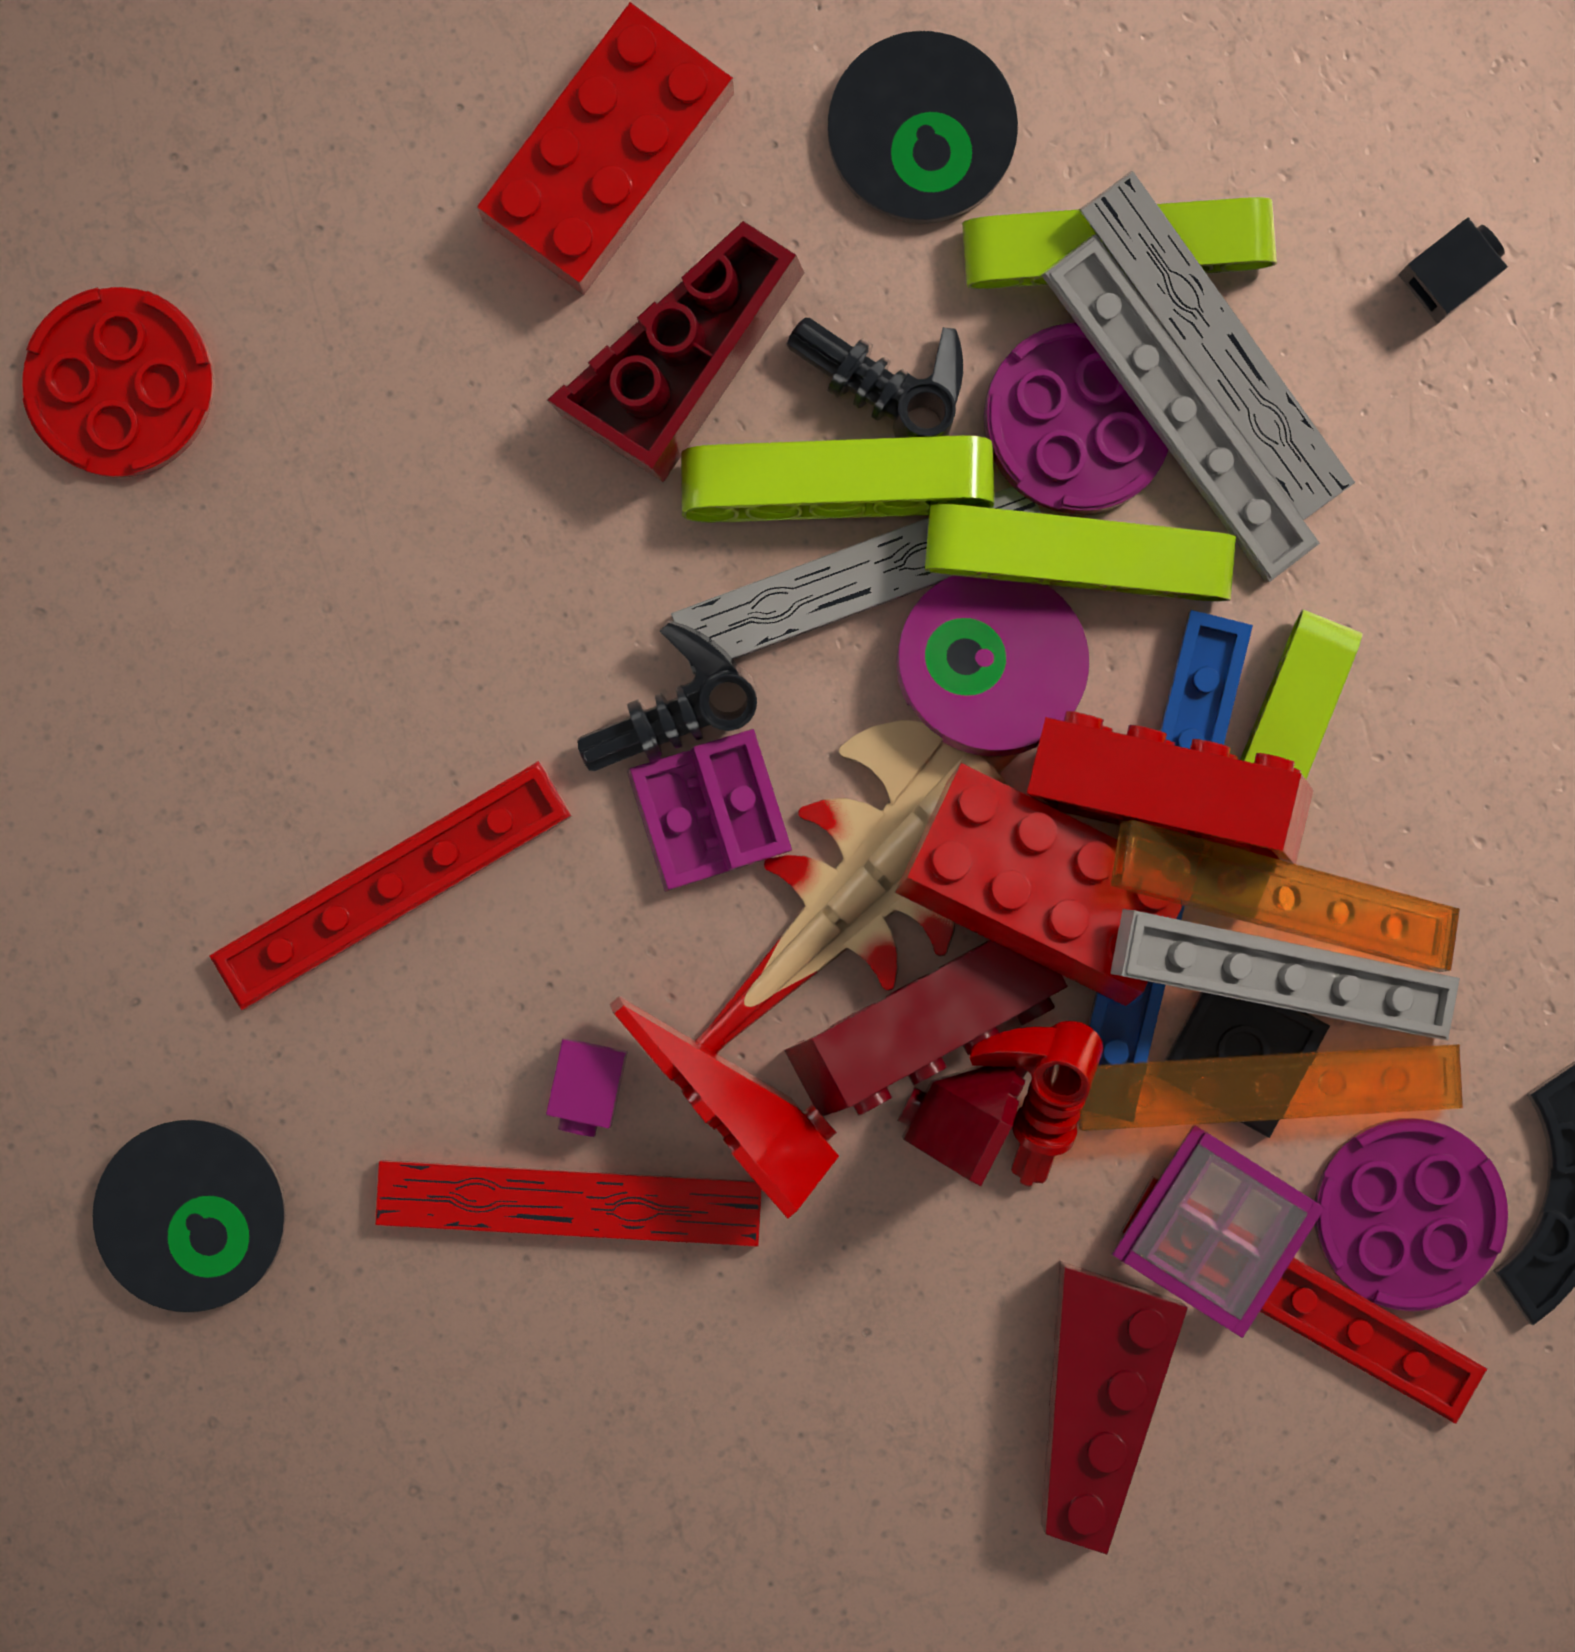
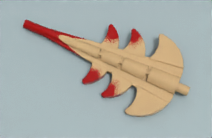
M908 720L872 726L845 742L839 749L840 755L845 759L856 761L873 771L883 782L890 801L882 811L867 803L847 798L820 800L799 809L798 815L801 819L815 823L834 838L842 852L843 859L836 868L807 856L784 855L765 860L764 868L790 884L802 898L805 907L711 1025L695 1041L718 1054L731 1040L847 949L854 951L868 963L877 975L883 989L887 991L893 990L899 969L898 948L893 933L885 919L895 911L912 917L920 924L930 938L935 954L940 957L945 956L955 932V922L896 894L895 890L947 780L960 763L1010 786L999 773L1019 754L988 757L966 753L943 743V739L931 731L923 722Z

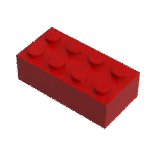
M629 2L478 204L477 209L482 221L575 290L585 295L734 95L733 77Z
M1066 711L1064 721L1045 717L1027 794L1032 798L1062 813L1296 865L1314 790L1301 774V770L1294 768V761L1264 753H1256L1254 763L1238 760L1236 755L1230 754V747L1201 739H1192L1190 749L1175 746L1174 742L1166 739V733L1137 725H1129L1127 735L1112 732V728L1103 726V719L1074 711Z
M960 763L947 780L895 893L1127 1006L1144 992L1148 981L1110 974L1122 910H1134L1177 919L1195 878Z

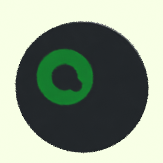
M912 31L896 34L873 44L863 51L848 66L838 81L828 114V142L832 160L848 189L858 199H861L877 211L890 217L901 219L903 222L915 224L937 223L956 218L974 209L988 198L1000 183L1010 165L1018 134V117L1014 97L1008 82L996 64L985 53L969 42L953 35L934 31Z
M177 1120L163 1123L141 1132L128 1141L113 1156L105 1168L98 1183L93 1202L92 1217L95 1241L110 1273L128 1292L140 1300L158 1308L175 1312L211 1310L226 1305L247 1293L260 1282L275 1262L283 1243L286 1209L284 1189L280 1177L268 1156L258 1145L241 1132L220 1123L204 1120Z

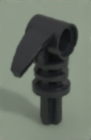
M805 317L795 326L789 336L787 346L796 355L832 378L827 390L838 398L850 390L856 394L853 401L854 406L861 408L866 403H869L874 407L871 415L872 418L878 421L887 415L893 419L895 438L949 436L963 378V354L956 329L942 328L933 373L926 379H917L904 369H901L895 375L888 371L891 360L886 357H882L877 362L870 359L873 344L864 338L860 339L853 347L811 318ZM916 408H927L937 414L941 423L933 428H921L910 420L908 413Z
M668 620L660 629V632L695 667L696 675L694 679L687 684L676 687L677 698L667 701L662 693L655 695L657 706L646 709L638 699L627 703L630 717L578 738V750L589 771H597L644 751L652 763L662 758L661 744L671 741L673 746L678 749L683 747L681 736L692 733L698 741L703 739L702 728L711 725L724 731L742 728L752 719L757 707L756 685L753 678L745 669L739 667L730 655L714 640L687 625ZM725 682L739 685L747 696L742 707L733 712H723L715 708L709 696L717 685Z

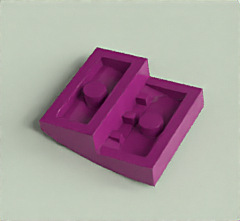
M754 729L694 746L688 751L668 756L652 763L648 762L627 770L665 892L792 851Z

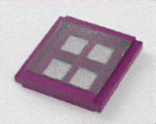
M1193 1124L1113 1250L1112 1255L1243 1338L1325 1207Z

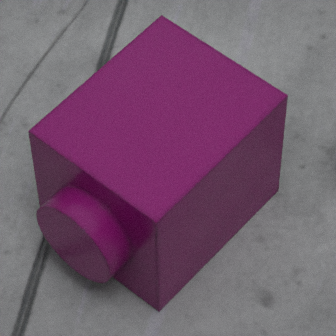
M569 1038L562 1039L546 1112L548 1116L560 1118L559 1130L595 1137L597 1126L608 1129L612 1126L628 1051Z

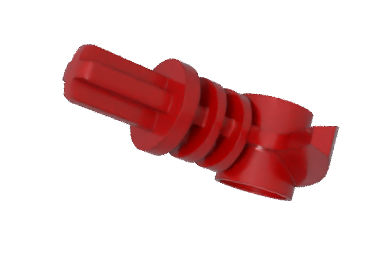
M1062 1021L1052 1027H1025L1008 1030L990 1036L975 1044L969 1057L972 1066L1021 1067L1031 1074L1032 1079L1028 1087V1093L1024 1098L1022 1107L1016 1112L1012 1126L1013 1134L1018 1140L1019 1145L1011 1171L1021 1178L1020 1184L1031 1187L1033 1182L1043 1184L1048 1179L1055 1156L1069 1151L1075 1142L1080 1111L1083 1109L1086 1098L1089 1095L1103 1052L1100 1036L1091 1027L1081 1022Z

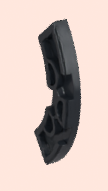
M1575 1061L1527 1093L1541 1121L1548 1151L1547 1189L1543 1205L1530 1233L1520 1247L1504 1263L1493 1270L1531 1325H1535L1553 1311L1575 1287Z

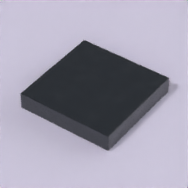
M1201 992L1159 1068L1156 1077L1270 1138L1330 1025L1305 1012Z

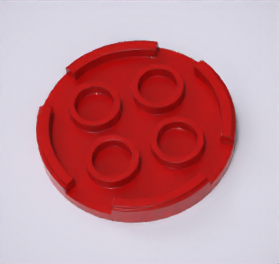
M97 287L78 293L63 301L42 320L26 348L27 355L24 362L22 383L24 398L22 400L29 421L37 435L52 452L85 472L105 477L126 478L147 474L160 469L179 457L193 443L209 415L214 392V374L207 346L193 323L176 306L152 292L126 287L102 289Z

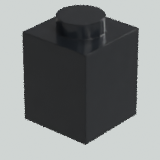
M1467 217L1412 260L1399 273V276L1438 324L1495 280L1508 266L1501 259L1505 255V251L1494 233L1483 224L1476 227L1470 218Z

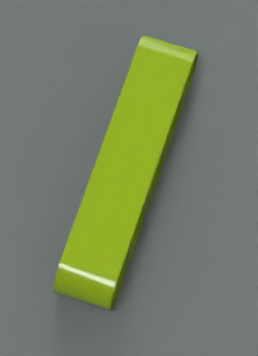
M1248 197L1157 204L1206 274L1258 270L1277 264L1272 199ZM1079 209L994 215L965 220L962 222L967 287L973 289H996L1048 285L1041 274L1089 237L1097 234Z
M962 435L716 444L690 447L681 453L682 516L687 520L695 522L716 523L929 515L930 505L956 504L993 508L994 506L993 445L991 440L979 436Z
M956 504L930 505L925 571L946 575L1186 600L1225 602L1231 600L1236 536L1211 531Z
M1305 609L1301 610L1289 635L1240 760L1254 763L1256 753L1279 756L1294 761V768L1301 770V774L1307 779L1359 649L1363 635L1362 632ZM1205 845L1193 877L1195 879L1188 892L1187 899L1247 922L1257 904L1274 860Z

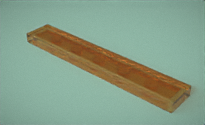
M1128 820L1120 822L1110 885L1112 887L1435 972H1446L1452 969L1459 908L1139 821Z
M1452 1043L1098 1064L1089 1095L1086 1098L1083 1109L1080 1111L1079 1130L1093 1131L1463 1108L1460 1045Z

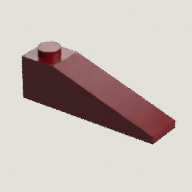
M974 1066L931 1080L925 1092L914 1087L897 1119L898 1122L907 1126L902 1135L903 1140L969 1181L982 1186L1013 1126L1020 1102L1017 1098L1025 1085L1026 1080L1023 1078L1027 1070L1021 1067Z

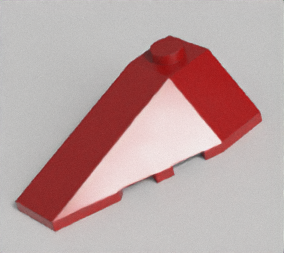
M618 996L609 1004L614 1015L661 1071L672 1082L675 1081L680 1086L682 1094L704 1122L713 1130L717 1129L724 1137L723 1141L732 1151L731 1154L785 1217L789 1219L799 1210L838 1159V1153L828 1141L837 1134L836 1130L813 1104L802 1111L788 1095Z

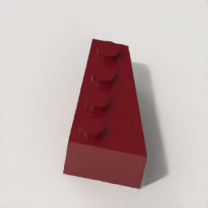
M742 221L681 277L682 282L658 303L654 301L637 317L638 322L613 345L610 347L606 345L588 362L589 366L568 386L562 385L547 401L562 417L664 483L680 459L682 451L688 447L804 275L805 272L797 255L745 221Z
M988 940L938 967V970L928 973L885 996V999L850 1014L832 1024L828 1030L809 1039L802 1040L784 1051L812 1104L823 1116L850 1108L851 1106L854 1107L859 1116L892 1098L887 1088L889 1085L906 1076L909 1077L913 1085L930 1078L947 1068L942 1056L960 1046H963L967 1055H970L975 1044L998 1034L999 1031L996 1026L1017 1016L1021 1025H1024L1055 1008V1005L1050 997L1067 988V983L1061 974L992 940Z
M1060 1261L1041 1525L1045 1535L1107 1555L1188 1307L1180 1300Z

